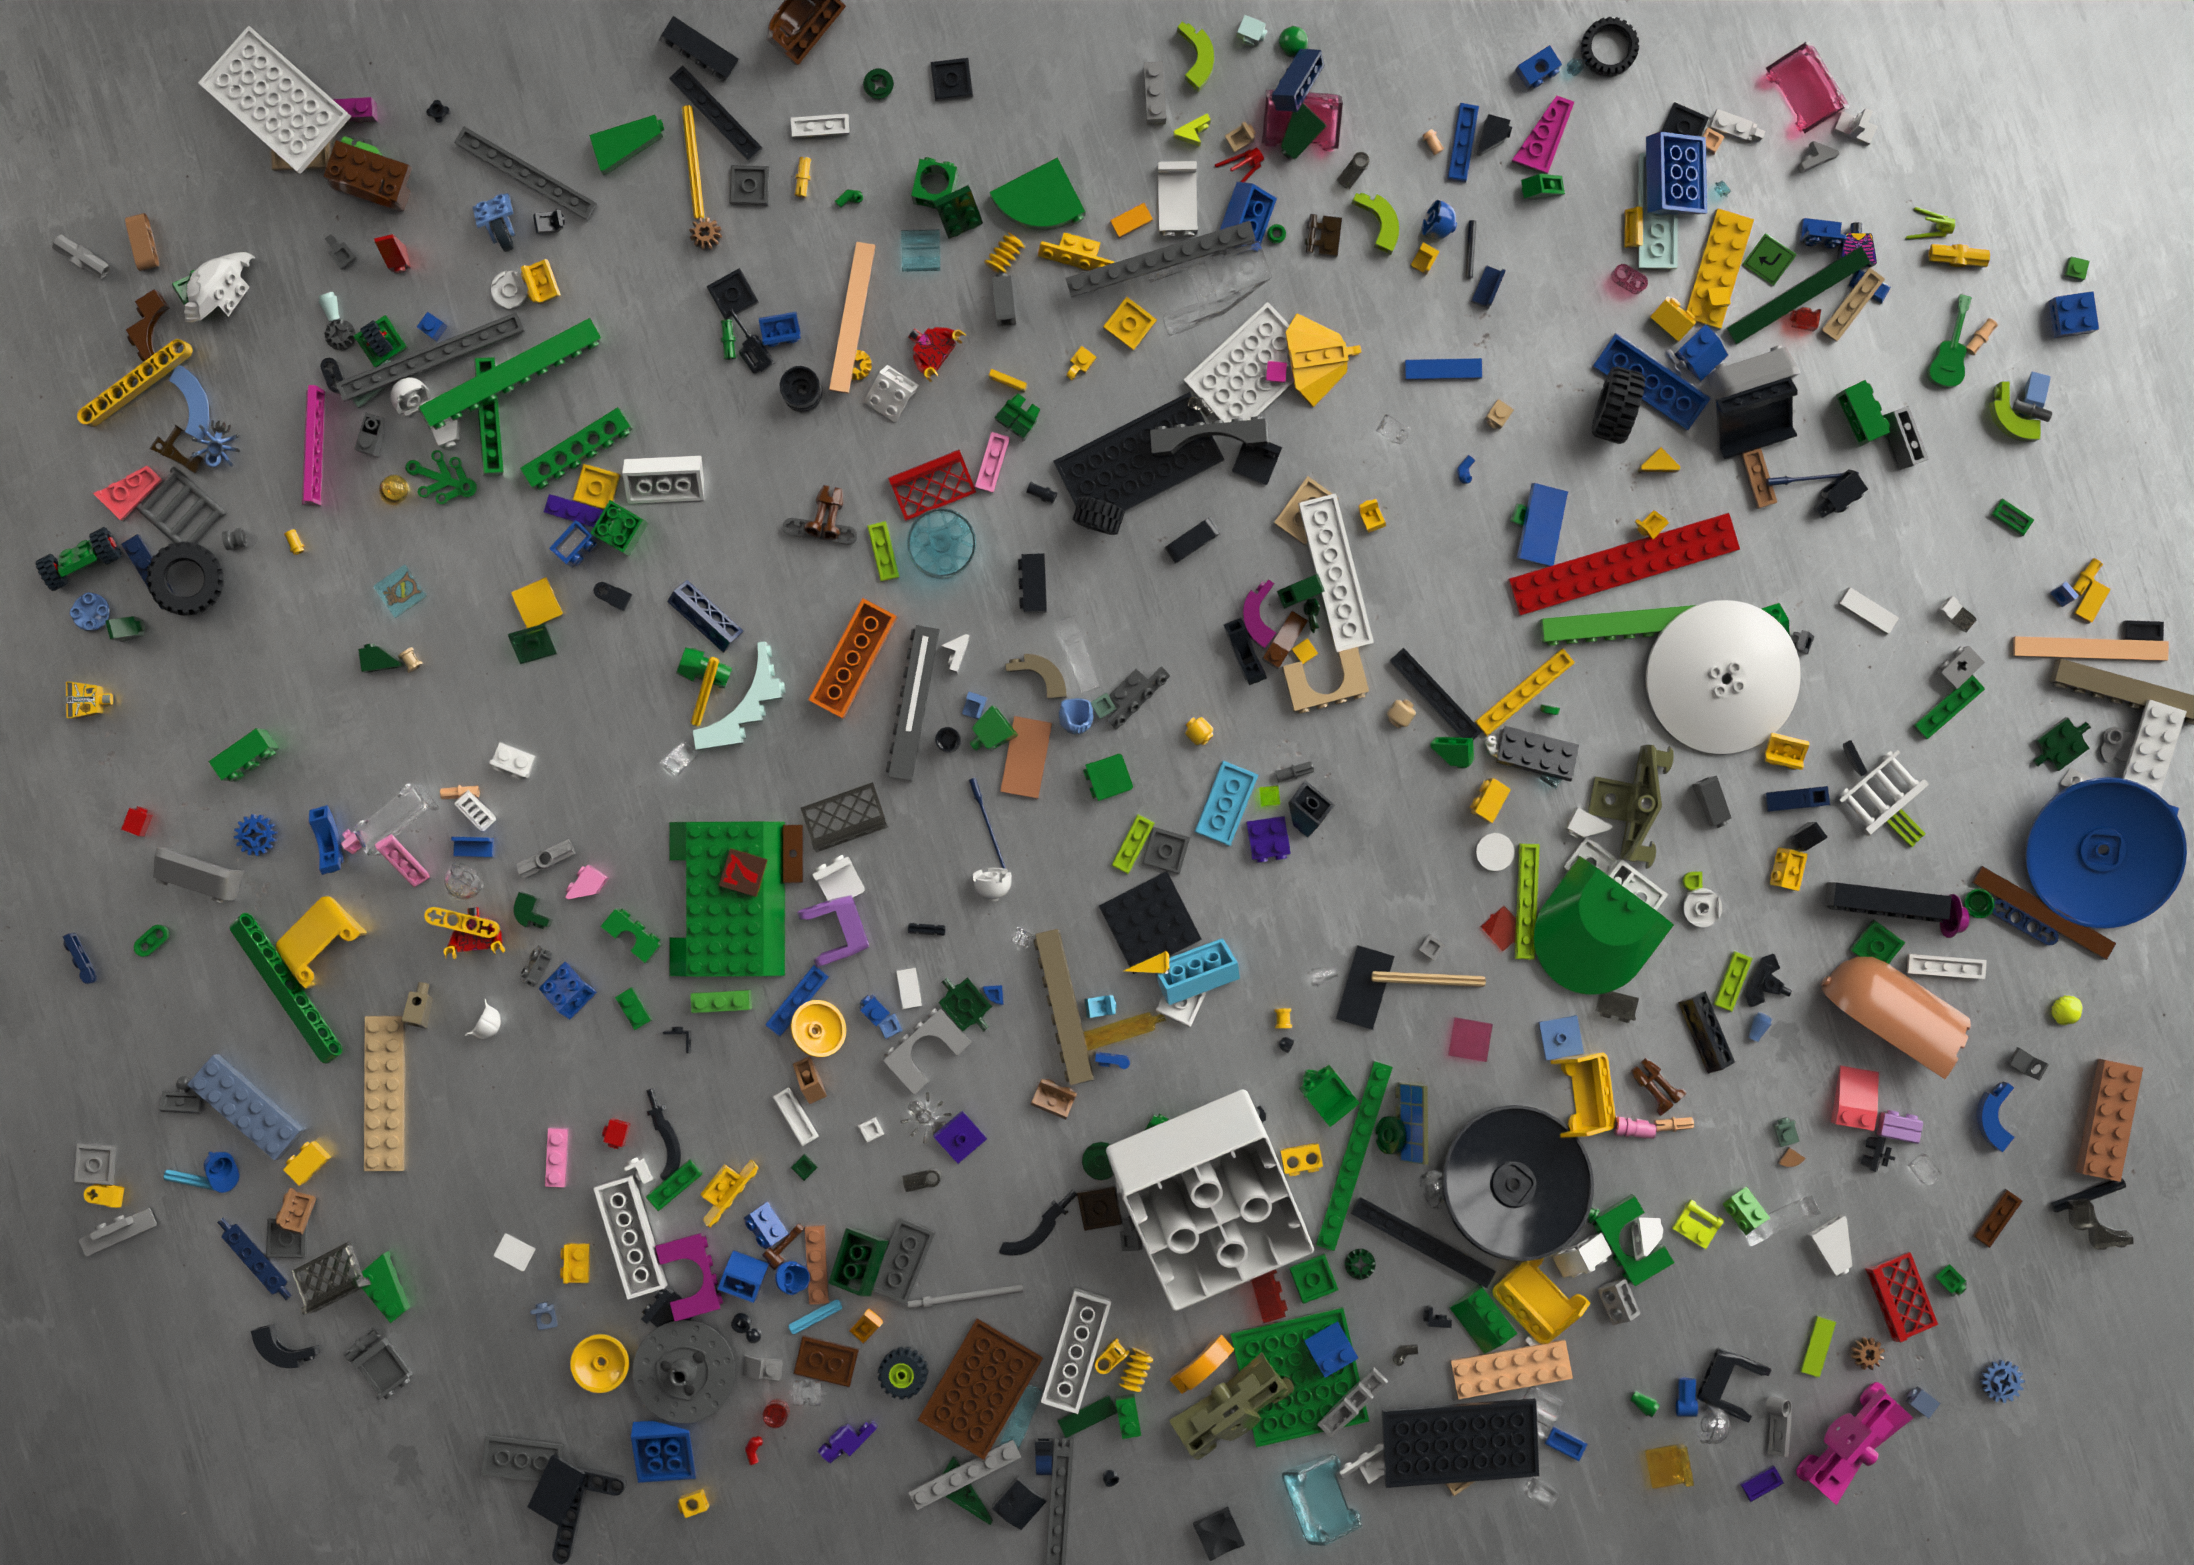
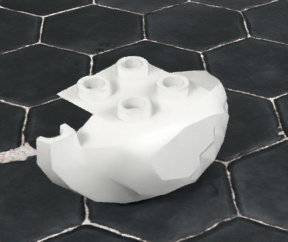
M247 252L232 253L211 259L196 269L187 284L189 302L185 304V322L201 321L217 306L229 317L249 289L248 284L240 277L243 266L249 267L250 259H255V257Z

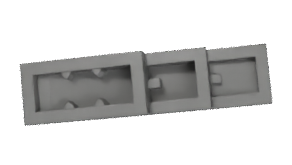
M1374 1367L1335 1404L1317 1425L1332 1438L1373 1399V1396L1387 1384L1388 1380Z

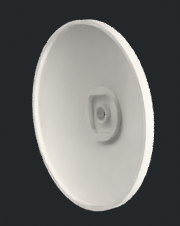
M1732 600L1705 602L1695 605L1676 616L1657 637L1649 654L1646 667L1647 696L1660 724L1681 743L1696 750L1714 754H1731L1748 750L1770 738L1771 733H1776L1794 708L1801 679L1800 663L1796 648L1783 626L1774 617L1760 608ZM1725 673L1731 675V681L1728 684L1722 682V676Z

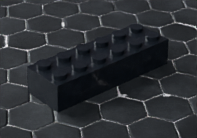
M1827 882L1824 905L1830 906V910L1846 911L1849 908V912L1866 913V910H1868V914L1883 916L1887 912L1888 917L1904 918V915H1907L1906 919L1923 920L1926 917L1925 921L1943 923V919H1949L1952 896Z

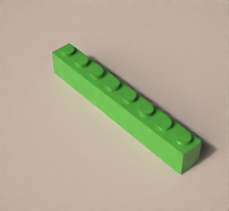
M1695 605L1542 618L1540 620L1542 643L1547 642V646L1559 645V641H1566V644H1575L1580 639H1585V642H1596L1597 638L1603 637L1605 641L1616 640V636L1632 639L1637 634H1643V637H1653L1654 633L1662 632L1676 616Z

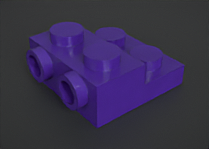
M1285 816L1246 822L1252 860L1256 859L1257 863L1266 862L1268 857L1274 856L1276 860L1287 859V854H1291Z

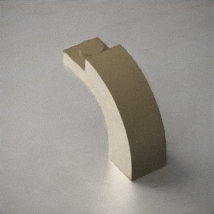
M1024 654L1025 662H1021V659H1010L1009 663H1005L1006 672L1029 670L1041 675L1046 683L1048 699L1067 697L1063 676L1059 669L1048 659L1035 654Z

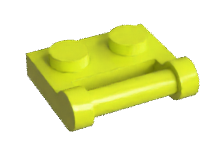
M1690 1199L1672 1229L1706 1249L1718 1229L1722 1226L1724 1219L1715 1217L1697 1206L1696 1202ZM1693 1211L1712 1223L1710 1229L1688 1216L1689 1213Z

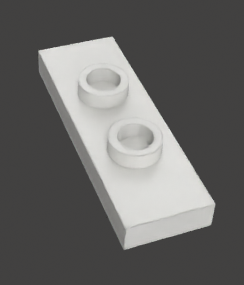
M790 1087L773 1096L801 1146L819 1137Z

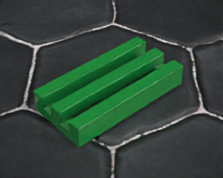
M2003 498L2000 499L1999 504L1991 513L1992 517L2021 536L2025 535L2034 521L2033 518ZM2005 506L2006 508H2008L2009 510H2011L2012 512L2026 520L2027 524H2025L2024 522H2022L2021 520H2019L2018 518H2016L2015 516H2013L2001 507ZM1998 512L2002 513L2003 515H2005L2006 517H2008L2009 519L2023 527V530L2015 524H2013L2012 522H2010L2009 520H2007L2006 518H2004L2003 516H2001L2000 514H1998Z

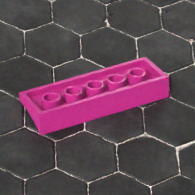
M308 385V390H306L302 505L321 506L325 391L316 385Z

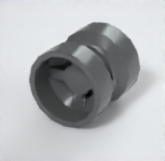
M237 528L233 532H222V540L226 550H232L237 546L240 548L247 546V538L243 528Z

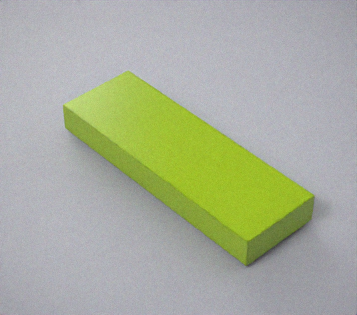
M886 521L867 525L880 581L899 578Z
M1137 815L1111 866L1129 874L1155 823Z
M1733 951L1713 1005L1730 1012L1733 1011L1753 958Z
M1816 1316L1800 1372L1820 1378L1836 1325L1835 1321Z

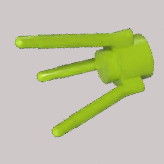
M1915 207V211L1932 216V218L1925 217V220L1935 222L1936 230H1939V232L1908 235L1906 239L1935 236L1946 237L1947 233H1953L1955 219Z

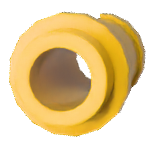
M293 529L285 532L284 536L291 548L290 552L293 555L303 553L305 546L301 544L296 530Z

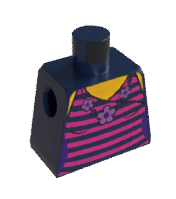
M1860 222L1851 223V233L1843 234L1847 235V238L1839 245L1837 260L1857 247L1862 246L1871 262L1865 267L1875 266L1877 259L1872 233H1862V223Z

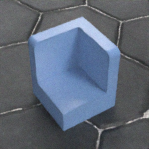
M968 692L962 714L979 720L982 716L987 697Z

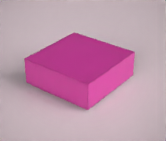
M1268 361L1266 381L1285 383L1287 363Z

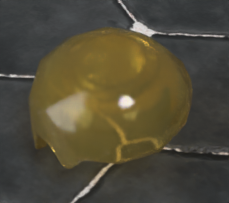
M389 475L379 485L380 497L386 504L398 505L408 496L409 487L407 481L402 476Z

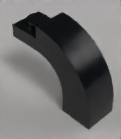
M1242 618L1224 624L1230 645L1248 684L1252 685L1267 679Z
M275 1324L251 1330L253 1343L257 1351L266 1361L275 1366L298 1368L303 1365V1360L304 1362L313 1360L315 1355L320 1353L319 1345L299 1350L285 1347L278 1339Z

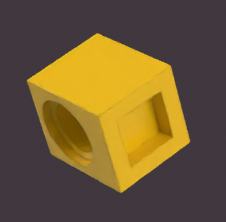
M703 1488L681 1496L679 1503H677L679 1512L684 1514L685 1518L707 1511L709 1508ZM688 1500L696 1501L697 1507H689Z

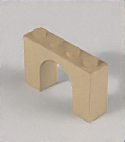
M1358 647L1338 652L1343 680L1340 687L1331 694H1320L1310 688L1306 680L1302 661L1283 666L1282 670L1293 712L1298 711L1299 714L1309 712V708L1317 706V709L1328 707L1329 702L1333 701L1336 704L1347 702L1346 698L1354 696V700L1366 697L1365 693H1368L1369 689Z

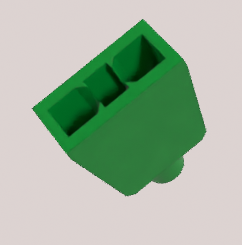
M992 705L972 727L977 736L969 743L975 751L979 750L982 746L992 751L1016 738L1018 734L1000 710Z

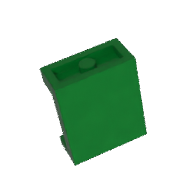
M1330 1065L1321 1068L1314 1077L1305 1081L1299 1088L1329 1127L1333 1126L1360 1104Z

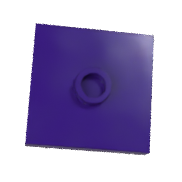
M963 1110L933 1135L958 1164L987 1140V1137Z

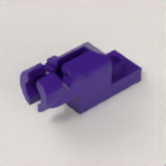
M873 1420L870 1423L865 1422L859 1429L860 1433L850 1424L842 1425L829 1438L831 1445L824 1443L818 1449V1453L830 1464L844 1454V1452L850 1457L877 1429L878 1425Z

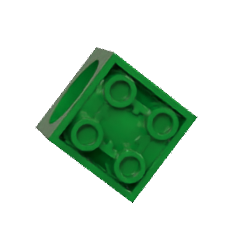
M929 157L919 158L911 194L913 204L936 209L933 201L954 192L959 177L958 169L954 166L955 164L948 161L938 163L935 159ZM934 173L942 174L947 182L949 181V184L941 193L930 194L925 187L922 188L923 181L927 176Z
M609 500L591 534L630 556L649 523Z

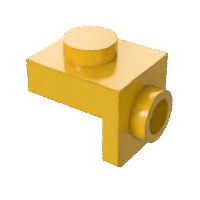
M1376 499L1367 500L1359 505L1360 516L1368 533L1386 527V522Z
M1655 510L1643 522L1639 519L1635 520L1638 532L1644 537L1648 535L1652 539L1669 524L1668 520Z

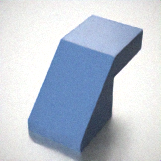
M2032 371L2025 385L2026 396L2023 402L2032 405L2035 403L2036 406L2043 408L2051 377ZM2019 413V415L2028 417V415Z

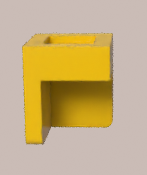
M1423 242L1411 263V267L1427 275L1440 251Z

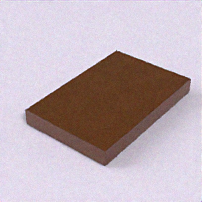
M803 1335L793 1374L850 1387L859 1348Z

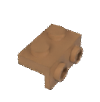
M1041 1079L1030 1105L1066 1120L1077 1093L1073 1092L1069 1087L1056 1085L1052 1080Z
M289 1188L288 1193L283 1197L281 1211L276 1215V1224L279 1228L303 1235L316 1201L315 1196L299 1193L293 1188Z

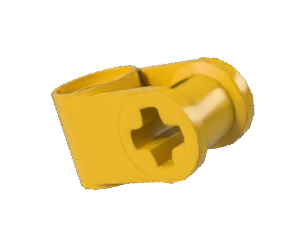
M94 1184L85 1189L84 1199L89 1203L120 1208L122 1207L125 1188L116 1185ZM95 1190V1193H98V1196L95 1197V1194H92V1191Z
M1118 1338L1110 1342L1096 1357L1094 1365L1098 1373H1109L1130 1353L1129 1350H1125L1118 1342ZM1103 1359L1107 1360L1109 1363L1108 1367L1100 1369L1098 1362Z

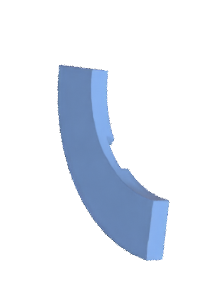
M178 365L174 369L169 381L182 391L188 403L189 420L185 432L197 439L204 440L206 434L201 428L204 427L208 431L210 423L207 395L198 379L186 368Z

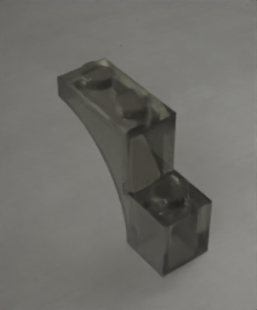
M2087 1198L2068 1200L2069 1223L2077 1230L2088 1229L2089 1242L2095 1249L2105 1250L2108 1247L2114 1246L2123 1248L2134 1244L2133 1236L2127 1230H2115L2099 1223L2095 1215L2094 1205Z

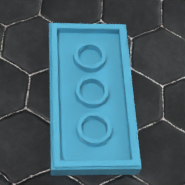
M1222 761L1195 832L1231 846L1258 774Z

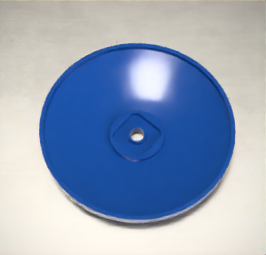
M2112 777L2094 778L2076 783L2064 789L2041 809L2028 834L2025 851L2026 867L2036 893L2057 915L2085 927L2116 928L2146 918L2158 910L2171 897L2184 873L2187 858L2186 837L2177 814L2152 789L2128 779ZM2107 845L2108 851L2103 854L2099 853V846Z

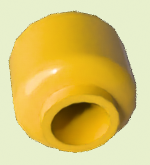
M1193 717L1185 725L1187 727L1185 735L1195 745L1202 744L1204 746L1214 736L1212 734L1213 727L1203 717L1197 719Z

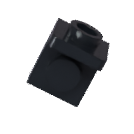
M1427 1305V1310L1423 1312V1321L1426 1322L1428 1327H1452V1320L1447 1318L1446 1314H1435V1317H1433V1307Z

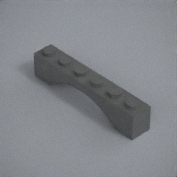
M1261 416L1251 417V420L1245 421L1242 418H1235L1231 422L1224 423L1223 420L1212 421V424L1206 425L1204 422L1193 423V426L1177 424L1174 425V428L1158 426L1155 427V430H1150L1152 454L1154 457L1174 455L1187 443L1207 436L1231 437L1249 447L1269 445L1267 421L1265 418L1262 419Z

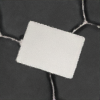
M505 1233L494 1253V1257L524 1272L535 1252V1248Z

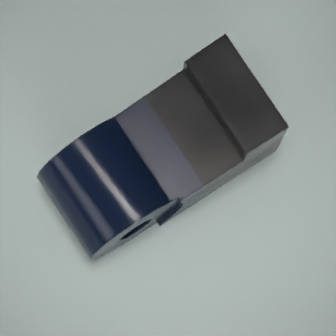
M1035 1438L1036 1475H1052V1438Z

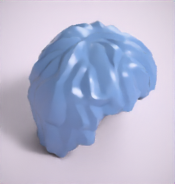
M1082 698L1062 701L1059 710L1060 725L1068 733L1074 735L1086 732L1093 722L1091 702Z

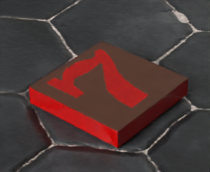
M730 848L719 886L757 897L768 859Z

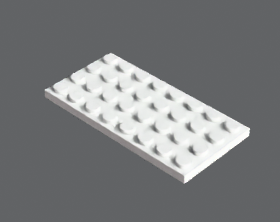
M250 26L242 32L198 82L299 174L305 170L352 117Z

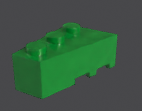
M389 1251L383 1253L353 1278L390 1323L410 1308L404 1289L399 1282L397 1271L391 1261Z

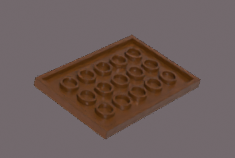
M977 1318L923 1409L918 1421L985 1460L1043 1357Z

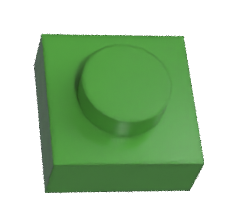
M2072 256L2069 257L2064 276L2082 281L2085 280L2090 261Z

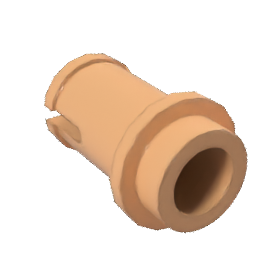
M1431 129L1423 134V141L1427 142L1433 155H1436L1443 151L1444 147H1442L1438 140L1437 133Z

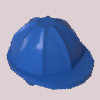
M784 1262L776 1270L775 1282L782 1292L794 1295L807 1288L810 1282V1274L807 1268L797 1262Z

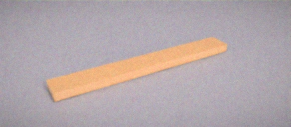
M856 242L830 382V391L849 394L876 246L874 244Z
M2013 637V656L2168 661L2169 641Z

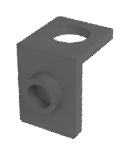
M2019 1047L2016 1048L2008 1064L2023 1074L2039 1081L2049 1065L2031 1056ZM2040 1064V1071L2033 1074V1068Z

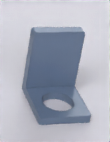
M547 1302L535 1304L536 1307L530 1310L531 1315H536L538 1330L558 1326L554 1304L547 1305ZM548 1313L551 1315L552 1321L550 1324H543L541 1322L542 1314Z

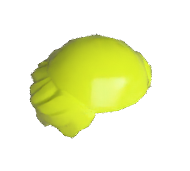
M2064 995L2053 1003L2051 1012L2058 1024H2074L2081 1018L2083 1007L2078 998Z

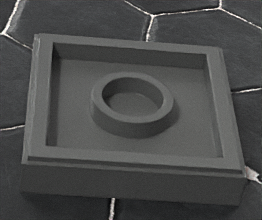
M731 165L730 204L768 206L770 167Z
M1153 827L1143 864L1180 874L1190 837Z
M268 1218L266 1257L306 1258L308 1222L302 1235L281 1230L276 1224V1218Z

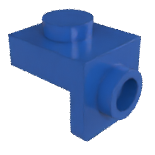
M873 994L870 997L868 995L860 1001V1011L875 1026L890 1014Z

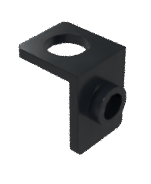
M672 1027L671 1031H663V1034H686V1053H691V1030H683V1027Z

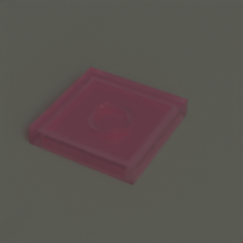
M1454 1017L1448 1055L1487 1062L1493 1024Z

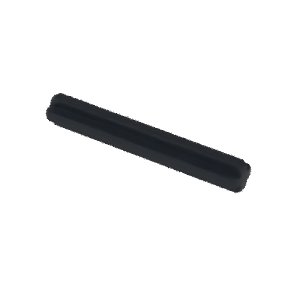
M2121 1178V1182L2109 1181L2052 1202V1209L2056 1213L2124 1189L2126 1188V1183L2123 1178Z

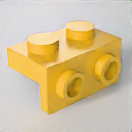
M547 259L530 266L523 265L520 267L522 280L528 287V297L533 303L542 304L561 296Z
M1771 733L1764 751L1765 761L1772 765L1786 766L1792 770H1803V761L1809 748V741Z

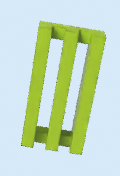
M1900 809L1898 813L1914 828L1918 835L1896 813L1892 817L1914 839L1911 841L1890 819L1886 823L1910 847H1913L1926 833Z

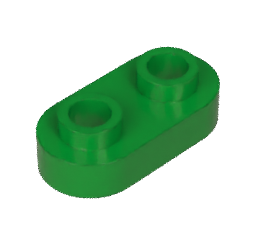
M164 925L152 926L135 941V953L141 957L153 954L169 939L170 932L168 928ZM158 931H162L163 936L161 938H159L157 935ZM145 943L148 945V949L146 951L143 949V945Z

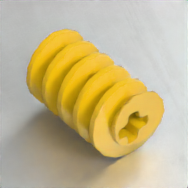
M1007 232L1009 236H1003L1005 242H998L1000 248L994 247L993 251L995 254H989L991 261L984 260V263L997 274L999 272H1007L1004 266L1011 267L1008 260L1015 261L1016 259L1013 254H1021L1018 247L1025 249L1023 243L1009 232Z
M1132 1347L1136 1354L1129 1355L1133 1362H1126L1130 1369L1123 1370L1127 1377L1121 1376L1120 1378L1124 1381V1384L1118 1383V1385L1130 1391L1141 1392L1142 1388L1138 1384L1143 1385L1145 1383L1141 1377H1147L1148 1374L1144 1370H1150L1151 1367L1148 1363H1152L1153 1358L1147 1352Z

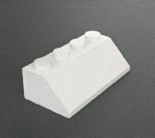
M701 456L624 459L622 474L628 504L704 500V476Z

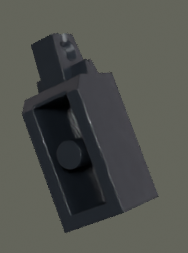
M1848 469L1821 490L1820 496L1822 500L1814 507V510L1821 518L1832 512H1843L1849 507L1851 502L1862 498L1868 488L1857 471Z

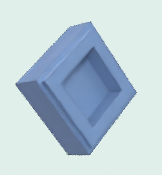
M895 1013L886 1017L878 1024L885 1039L903 1031Z

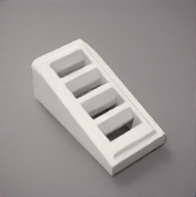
M469 790L454 802L481 832H484L496 820L495 815ZM469 798L471 799V801L465 807L462 806V804L466 802ZM474 804H476L477 806L471 812H469L468 810ZM482 810L483 812L475 818L474 815ZM487 815L488 818L485 819L482 823H480V821Z

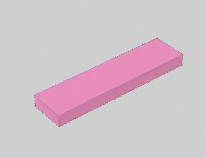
M392 834L375 844L376 849L413 887L430 878L429 873Z

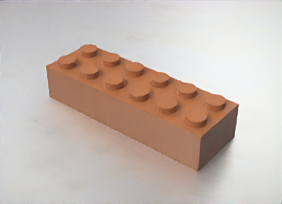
M2103 1059L2097 1060L2075 1172L2121 1182L2143 1072L2142 1067Z

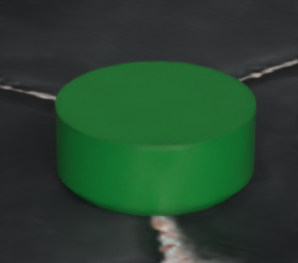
M1541 704L1540 711L1559 715L1560 708Z

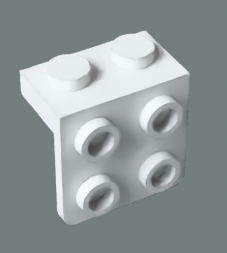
M843 855L833 859V864L828 867L826 864L815 869L816 873L812 874L815 881H818L827 901L848 895L855 897L865 891L850 858H844Z

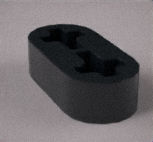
M325 358L322 360L320 367L329 390L340 394L339 390L332 386L335 384L334 377L338 382L345 380L340 365L333 358ZM329 362L335 365L332 367L333 374H331L330 370L326 369Z

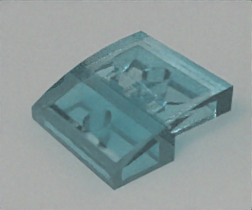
M940 229L901 230L902 272L941 271Z

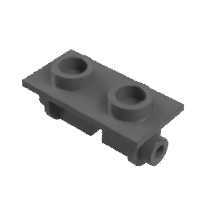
M538 945L537 949H534L530 954L528 966H524L522 969L520 980L524 984L527 982L532 987L535 984L537 985L543 975V972L538 970V967L546 969L552 959V953L548 950L544 951Z

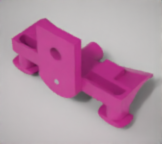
M1879 1382L1872 1383L1862 1393L1860 1402L1863 1408L1860 1410V1413H1857V1416L1854 1417L1852 1414L1847 1413L1831 1424L1824 1438V1443L1829 1447L1820 1458L1810 1454L1796 1469L1799 1479L1805 1482L1809 1480L1835 1505L1838 1504L1861 1464L1864 1463L1866 1466H1871L1876 1462L1878 1453L1874 1449L1913 1419L1907 1411L1886 1393L1885 1387Z

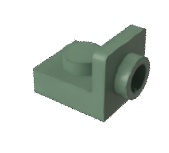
M1789 1117L1778 1119V1123L1773 1124L1780 1147L1800 1142L1795 1127L1796 1121L1789 1119Z

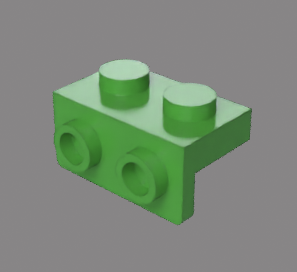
M1747 1186L1723 1203L1728 1214L1732 1216L1745 1235H1748L1770 1219Z

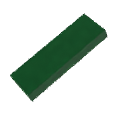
M1109 1394L1080 1408L1078 1414L1072 1412L1057 1421L1065 1438H1068L1118 1412Z

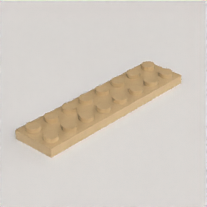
M365 1016L364 1171L404 1170L405 1023L402 1022L403 1016Z

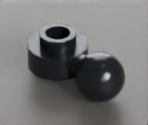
M738 1313L733 1317L731 1327L735 1332L746 1333V1339L750 1343H757L761 1339L760 1330L750 1327L752 1321L748 1315Z

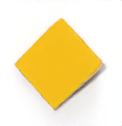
M1727 287L1708 288L1709 308L1728 307L1731 305Z

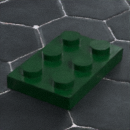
M969 185L933 201L948 239L959 236L961 233L983 224Z

